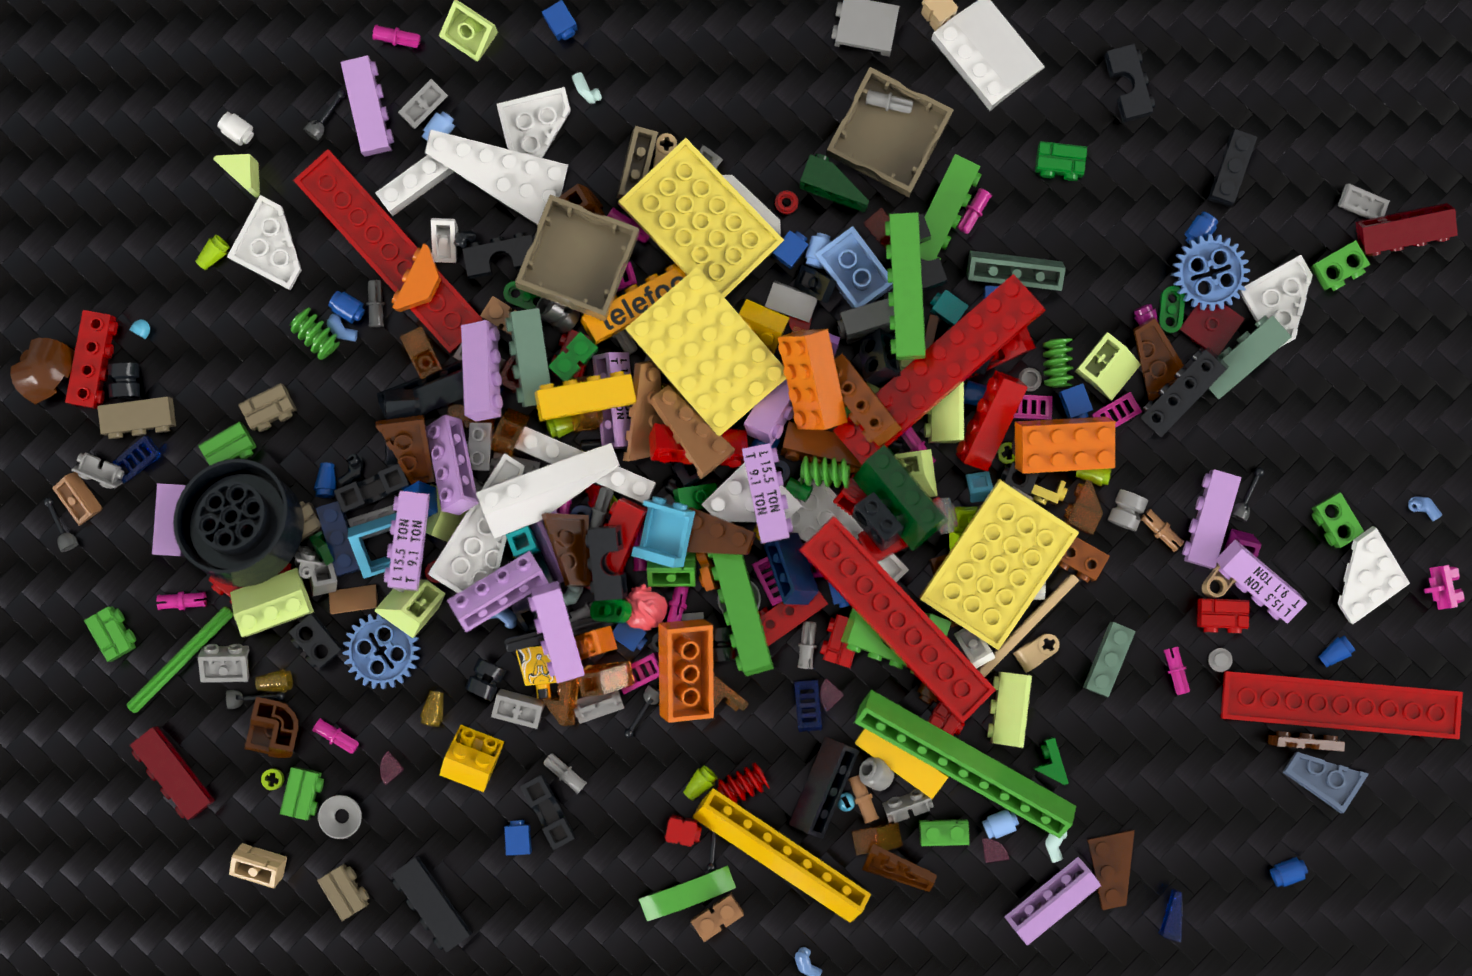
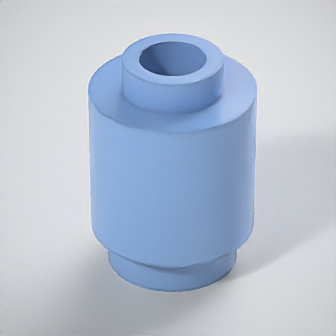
M443 111L441 114L436 112L423 129L422 137L428 141L430 130L450 134L455 127L452 124L454 119Z
M817 233L816 236H811L805 256L808 266L824 269L815 253L832 242L829 235Z
M1008 809L987 816V819L982 821L989 839L993 837L997 839L1017 831L1015 826L1019 825L1015 813L1009 812Z

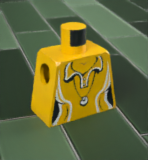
M542 646L517 650L516 654L525 686L536 685L537 699L551 698L550 683H557L555 676L550 677L547 667V663L551 662L549 654L544 655Z

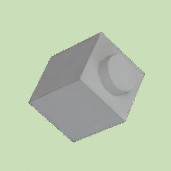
M322 562L321 565H315L312 576L308 578L312 595L317 596L336 592L337 579L333 563L325 566Z

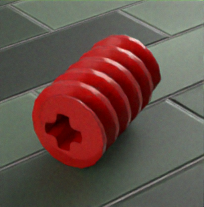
M753 763L752 772L747 767H744V775L736 771L735 780L730 775H727L726 784L719 779V787L717 788L718 792L738 804L737 796L743 801L746 800V792L752 797L755 796L754 788L762 793L763 784L770 789L761 768L756 763Z

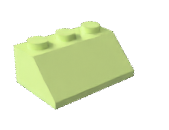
M964 381L926 413L928 414V423L924 425V436L928 438V443H958L964 440Z
M298 567L278 574L263 583L230 592L233 614L241 637L251 636L314 612Z
M998 672V676H994L993 687L996 689L995 700L991 699L990 714H993V722L988 723L987 737L991 738V743L1023 748L1032 676Z

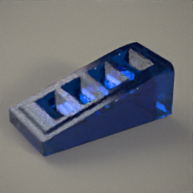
M143 436L112 464L119 466L123 463L128 469L129 473L127 475L124 473L121 479L125 484L162 456V454L148 436ZM143 446H144V447L148 450V452L150 453V455H149L148 457L145 455V453H144V452L142 451V449H141ZM135 452H138V454L143 459L141 463L135 457ZM129 457L131 458V460H132V461L135 463V465H136V467H135L134 469H133L132 466L129 464V462L126 460V459H128Z
M818 680L794 682L799 732L822 730ZM814 689V693L800 694V690ZM815 699V702L801 703V700ZM816 708V712L802 713L803 709ZM816 718L817 722L803 723V719Z
M1173 889L1159 933L1164 938L1181 942L1182 892Z

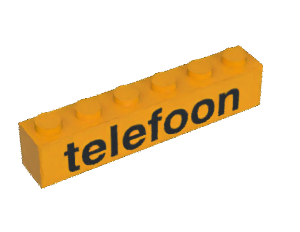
M674 263L665 269L666 273L660 276L657 273L645 279V284L639 287L637 284L630 286L624 291L626 294L618 298L615 295L606 321L584 314L580 322L592 343L597 345L625 330L628 325L687 275Z

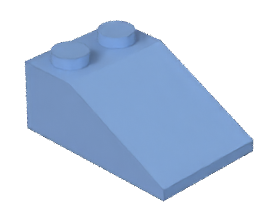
M853 226L815 253V256L829 277L837 281L835 286L852 309L873 303L893 288V283H888L886 269Z

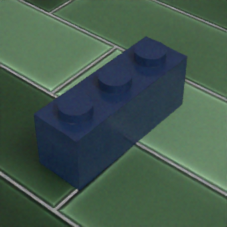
M336 501L317 507L316 510L324 537L334 560L332 563L336 576H344L360 571L348 539V528L350 527L347 514L342 512L339 502Z
M789 533L790 538L765 543L764 548L783 604L808 605L819 590L808 559L799 551L803 546L799 533Z

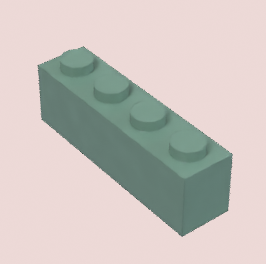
M969 251L966 274L968 280L1002 284L1014 274L1025 287L1062 291L1066 268L1062 261Z
M535 308L509 312V317L505 318L507 332H511L512 341H509V350L511 356L515 355L516 365H512L514 379L519 381V388L516 389L518 403L522 402V407L537 405L534 393L540 390L539 386L550 384L540 310Z
M1266 315L1255 323L1257 328L1251 334L1246 331L1237 339L1239 343L1233 349L1227 347L1218 355L1229 366L1209 387L1218 399L1224 396L1292 337L1273 315L1269 318Z

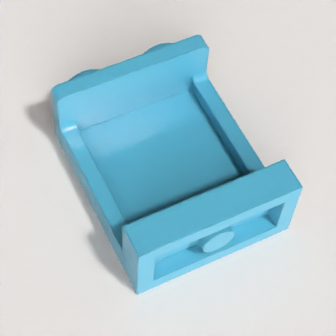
M653 496L652 500H644L643 505L647 506L648 509L640 546L633 547L631 556L671 568L684 567L695 511L687 509L688 505L677 502H674L673 505L666 503L667 499Z

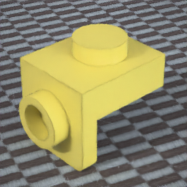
M1062 480L1059 481L1055 492L1034 484L1030 495L1034 496L1033 501L1046 505L1049 502L1056 505L1058 501L1063 502L1068 489L1064 487L1066 482Z

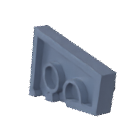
M1299 752L1294 753L1283 770L1284 774L1340 813L1346 811L1368 776V773L1358 772L1348 767L1332 764Z

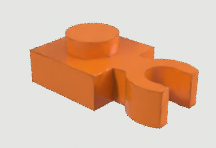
M696 553L697 560L701 566L699 569L701 573L699 574V580L702 587H705L706 591L721 588L719 580L715 581L711 567H715L712 563V558L709 559L707 553Z

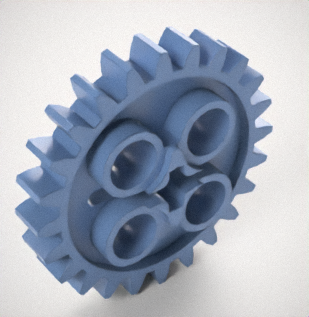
M1207 234L1206 241L1202 236H1198V243L1189 240L1190 248L1186 246L1181 247L1184 255L1176 254V257L1180 259V263H1173V266L1178 268V271L1172 273V276H1177L1179 279L1173 285H1181L1177 293H1186L1183 301L1187 302L1192 299V307H1196L1200 303V310H1205L1208 304L1210 311H1214L1216 304L1219 309H1224V302L1232 305L1231 297L1240 299L1237 291L1246 290L1241 284L1242 282H1249V279L1243 276L1244 273L1250 272V269L1243 268V265L1249 261L1241 260L1240 257L1245 253L1244 251L1236 252L1238 243L1229 246L1230 238H1226L1222 242V235H1217L1215 240H1213L1212 234ZM1217 251H1221L1224 255V259L1220 264L1215 263L1213 258ZM1198 258L1201 261V268L1195 272L1191 268V262ZM1228 264L1231 266L1230 269L1213 273L1212 277L1203 276L1196 280H1191V277L1194 275L1208 272L1209 267L1211 269H1218ZM1225 273H1227L1231 279L1229 285L1226 287H1224L1220 282L1222 275H1224ZM1202 281L1208 284V290L1204 294L1198 291V284Z
M369 614L368 622L360 618V627L352 625L355 633L346 634L351 638V641L343 642L345 646L349 647V650L344 651L343 654L350 657L344 663L352 664L348 672H357L355 680L363 677L364 686L371 681L373 689H376L378 683H380L382 689H386L387 682L393 688L395 687L396 679L398 682L404 683L402 675L411 677L408 669L417 668L412 661L420 659L419 656L414 655V651L421 649V647L414 646V643L419 638L410 637L388 620L383 619L379 614H377V619H374L373 615ZM385 627L391 632L390 639L387 641H383L379 636L380 630ZM370 633L374 634L379 646H386L387 649L384 651V653L388 657V659L393 663V669L389 667L388 662L383 655H377L376 652L379 651V648L375 644V642L370 638ZM363 641H368L371 645V650L368 654H363L360 651V644ZM397 647L401 648L404 652V656L400 661L395 660L392 656L393 650ZM377 660L381 661L384 665V670L380 674L373 671V664Z

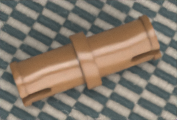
M1151 508L1148 509L1146 513L1152 520L1143 514L1141 521L1154 532V536L1157 539L1160 538L1173 552L1177 551L1179 548L1173 540L1180 547L1183 545L1184 540L1169 528L1170 524L1168 522L1164 523Z
M859 775L849 778L848 781L856 798L854 801L860 808L864 823L879 819L871 800L873 798L872 793L869 794L866 785L861 782Z

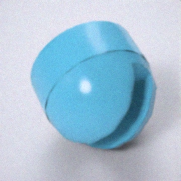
M137 320L129 330L146 339L150 333V326L145 320Z
M843 792L837 804L838 808L844 812L851 811L855 806L854 796L848 792ZM846 796L851 807L846 808L842 797Z

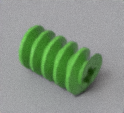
M308 307L290 323V326H292L291 332L294 334L298 333L299 340L305 339L304 345L307 347L312 346L311 352H319L318 358L322 360L328 357L338 347L340 342H334L337 334L328 336L330 327L324 330L321 329L324 324L323 320L315 323L317 314L308 316L311 310Z
M1071 338L1050 339L1043 343V347L1049 349V351L1043 353V357L1050 359L1043 363V366L1050 368L1044 371V376L1050 377V379L1044 381V385L1052 388L1074 386L1067 383L1068 380L1074 378V376L1067 374V371L1072 370L1073 366L1066 363L1073 360V357L1066 355L1067 352L1073 350L1072 347L1066 346V343L1073 341Z
M804 456L801 463L800 484L802 485L805 479L806 485L811 486L814 480L816 486L820 487L824 480L826 487H830L833 481L835 487L839 488L843 481L844 487L849 488L850 464L847 465L845 458H842L841 463L837 464L835 457H833L830 464H828L826 457H823L822 462L818 463L817 456H814L812 462L809 463L808 457Z

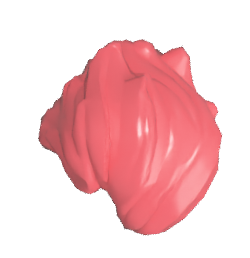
M646 584L631 588V592L624 599L632 607L631 616L626 622L631 628H640L644 631L651 630V628L658 627V623H662L667 615L668 604L665 598L656 592H652L651 587L646 588Z

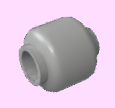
M869 757L860 766L859 778L864 785L873 790L882 791L893 782L894 771L882 759Z

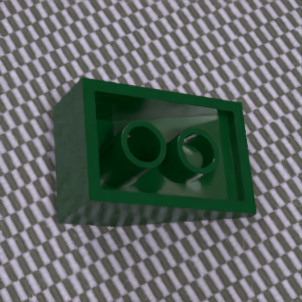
M818 153L815 156L810 155L800 180L799 189L865 213L869 200L832 162L828 161L829 158Z

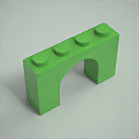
M852 608L840 642L846 643V648L851 651L860 653L861 650L869 652L868 657L881 661L882 658L890 660L889 665L899 669H903V666L908 667L892 649L883 643L881 637ZM925 613L947 636L952 622L931 613Z

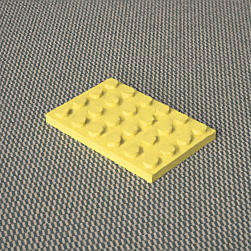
M687 138L677 145L618 201V204L686 275L698 267L724 298L784 241Z
M698 267L625 328L718 436L728 430L786 379L784 366Z
M999 479L919 598L999 650L1079 532Z

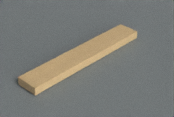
M1074 574L1069 575L1005 640L1000 649H996L993 652L995 658L980 666L977 670L985 677L1071 590L1079 579Z

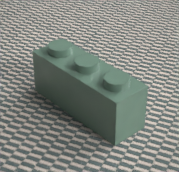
M1109 622L1083 688L1104 697H1109L1136 631L1115 622Z

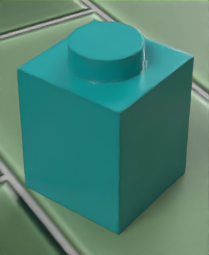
M947 290L943 294L938 292L930 303L933 305L931 312L952 327L968 308L966 303Z
M529 526L506 534L515 558L528 551L532 555L541 552L534 532Z

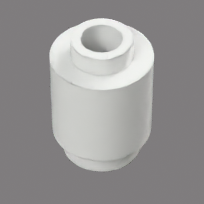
M225 113L217 125L221 129L222 134L239 146L243 143L248 144L254 136L252 132L253 126L235 113Z

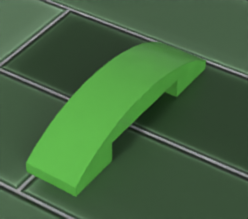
M726 865L712 872L705 873V875L639 898L646 920L650 921L721 895L736 888L729 867Z

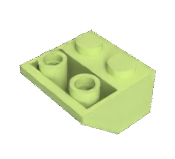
M1107 332L1074 372L1112 401L1141 364L1126 346Z
M931 449L895 454L930 497L938 496Z
M420 579L418 591L404 590V592L392 589L375 609V612L414 638L439 609L446 593L428 580Z

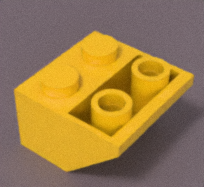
M746 299L739 315L774 355L779 344L777 337L783 335L789 317Z
M460 725L444 757L440 776L484 792L505 741Z

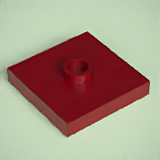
M1198 303L1186 318L1179 331L1205 350L1209 347L1214 353L1219 355L1245 318L1225 304L1224 309H1219L1216 304L1215 310L1210 311L1208 304L1205 310H1200V303Z

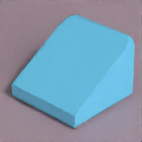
M989 471L966 474L970 502L985 501L993 489Z

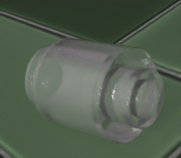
M950 498L934 500L936 505L949 519L938 531H940V534L954 532V528L958 526L954 503H951Z

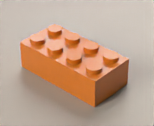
M828 329L799 330L777 337L797 429L826 430L847 423Z
M1108 417L1015 422V469L1023 474L1115 468V421Z
M705 619L658 623L660 716L668 723L714 718L713 625Z

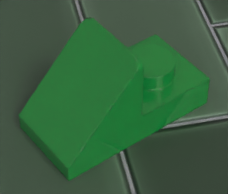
M1055 738L1043 739L1045 744L1041 746L1045 760L1049 759L1050 762L1033 767V769L1063 785L1069 784Z

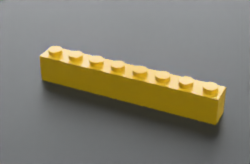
M714 788L702 799L693 815L694 819L851 923L863 912L871 896L869 892Z

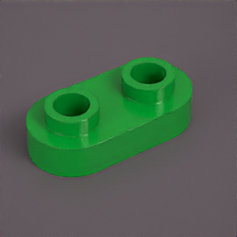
M515 281L509 282L503 291L504 298L509 304L525 310L535 309L534 300L541 298L516 288ZM514 290L520 291V296L518 298L512 297V292Z
M1177 286L1166 288L1160 295L1158 322L1163 332L1167 334L1177 332L1183 324L1185 306L1183 299L1185 294H1178L1177 292L1180 288ZM1169 295L1175 297L1174 303L1168 301ZM1167 318L1172 319V326L1166 324Z
M624 599L594 600L590 608L591 618L601 623H625L629 620L632 613L631 604Z

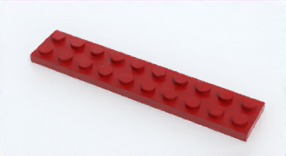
M327 149L293 181L394 292L397 290L401 291L404 284L402 278L407 269L411 270L415 262L412 258L418 247L330 150ZM439 272L441 282L432 301L413 307L410 310L451 354L462 343L461 325L484 320Z
M1014 274L925 350V359L913 360L900 372L901 376L894 377L875 393L902 428L883 445L887 447L891 445L1045 311V308ZM848 417L847 423L837 426L833 431L863 465L881 447L874 441L869 443L861 433L865 430L862 425L856 426L851 418Z
M832 516L799 549L960 723H964L996 690L835 516Z
M1224 671L1221 719L1460 739L1463 692Z

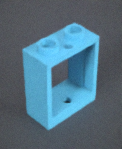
M397 513L348 528V539L363 578L385 572V569L390 567L391 558L386 556L371 561L362 536L391 527V522L396 520Z

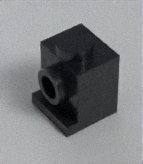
M678 462L672 466L673 475L679 480L681 488L696 486L709 478V474L700 479L694 464ZM692 471H695V472H696V474H694V475H692V476H689V473H690V472H692Z

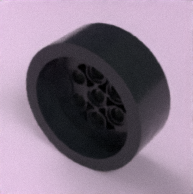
M229 459L206 467L190 480L177 501L173 529L181 552L191 563L220 583L229 586L247 587L273 578L290 563L302 540L304 516L297 496L268 468L247 459ZM244 493L243 497L238 500V497ZM222 502L220 507L216 508L217 504ZM260 507L259 511L253 515L255 509ZM235 516H238L237 519H236V521H234L233 523H231V522H232V519H233ZM216 524V525H215V528H214L213 530L209 531V530H210V527H211L212 525ZM253 530L252 535L247 537L248 533ZM231 538L230 543L225 546L226 541Z

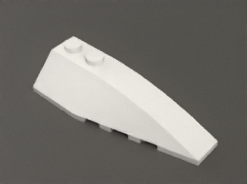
M609 443L484 489L476 494L495 539L541 521L543 519L542 514L552 513L620 466L612 444Z

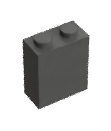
M889 298L841 312L840 320L837 321L840 339H845L846 344L849 345L858 342L878 328L887 333L895 331L890 330V316H894V306H889Z

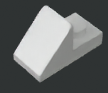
M431 218L432 255L435 262L456 263L457 246L454 245V236L458 232V226L455 219Z
M965 628L954 633L966 657L976 669L995 658L988 644Z

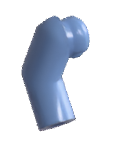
M337 314L329 316L327 327L331 328L332 334H337V339L356 342L358 330L344 328L341 323V317Z
M1415 496L1408 502V507L1411 511L1426 512L1432 521L1437 520L1443 515L1429 497Z
M509 608L489 618H499L508 629H512L517 625V617Z
M800 947L795 954L798 970L807 976H820L823 970L811 964L809 958L810 950L806 947Z

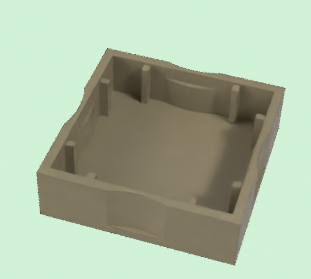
M870 67L855 94L854 101L846 117L841 121L829 144L826 155L909 197L954 109L924 94L911 91L899 81ZM868 90L885 94L891 92L893 96L912 100L913 107L911 113L908 114L891 109L886 111V108L865 104Z
M549 195L538 223L535 240L526 253L515 281L516 288L606 321L638 239L639 228L608 216L594 214L582 206Z

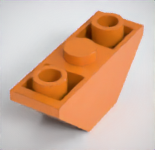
M423 244L422 248L418 247L412 258L415 262L411 270L407 269L402 278L404 284L401 291L397 290L392 298V303H394L392 308L398 312L431 302L441 282L434 257L428 245Z
M611 626L592 630L574 637L581 660L617 649Z

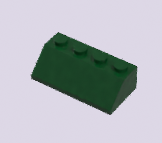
M885 445L871 455L853 477V480L867 496L874 492L904 527L901 538L912 551L949 521L892 450Z

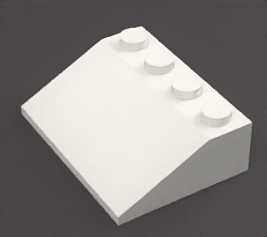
M991 0L976 1L947 21L932 35L933 42L989 111L1045 67Z

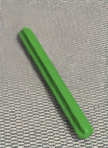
M224 606L127 703L128 709L133 713H137L234 616L233 611L229 607Z

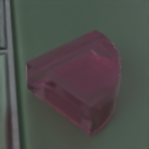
M826 678L821 686L820 699L824 709L828 712L843 694Z
M389 751L383 756L380 766L382 781L387 785L404 770L402 765Z
M982 838L986 863L1009 860L1007 851L999 842L989 838Z

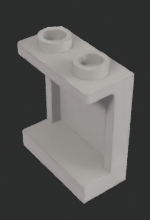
M843 0V3L838 2L836 16H839L840 20L839 25H834L831 39H836L835 46L838 47L842 44L879 51L881 52L880 55L890 57L899 6L871 0Z

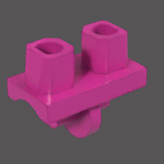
M1449 565L1429 568L1431 578H1429L1430 587L1424 589L1425 594L1432 593L1433 601L1437 602L1438 610L1458 607L1457 604L1465 600L1463 591L1461 589L1454 590L1453 581L1458 580L1460 577L1458 568L1449 567Z

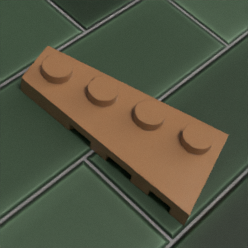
M652 360L635 363L633 387L636 403L629 408L631 424L630 431L627 430L626 432L628 447L627 452H624L623 461L650 457V432L654 424H664L650 402L652 397L661 391L660 369Z
M669 385L652 397L651 404L664 424L669 426L674 433L673 437L676 442L680 443L686 451L685 456L697 468V474L700 479L733 455L735 448L721 435L718 436L702 417Z

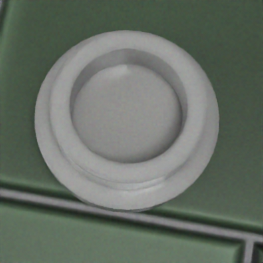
M1026 368L1018 376V379L1028 387L1026 391L1036 390L1042 382L1041 374L1034 368Z
M1217 648L1209 654L1208 663L1213 670L1223 672L1231 667L1232 655L1226 649Z

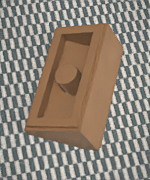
M76 472L65 475L52 487L79 526L102 510V506Z
M376 584L340 589L329 593L330 614L377 608L379 601Z

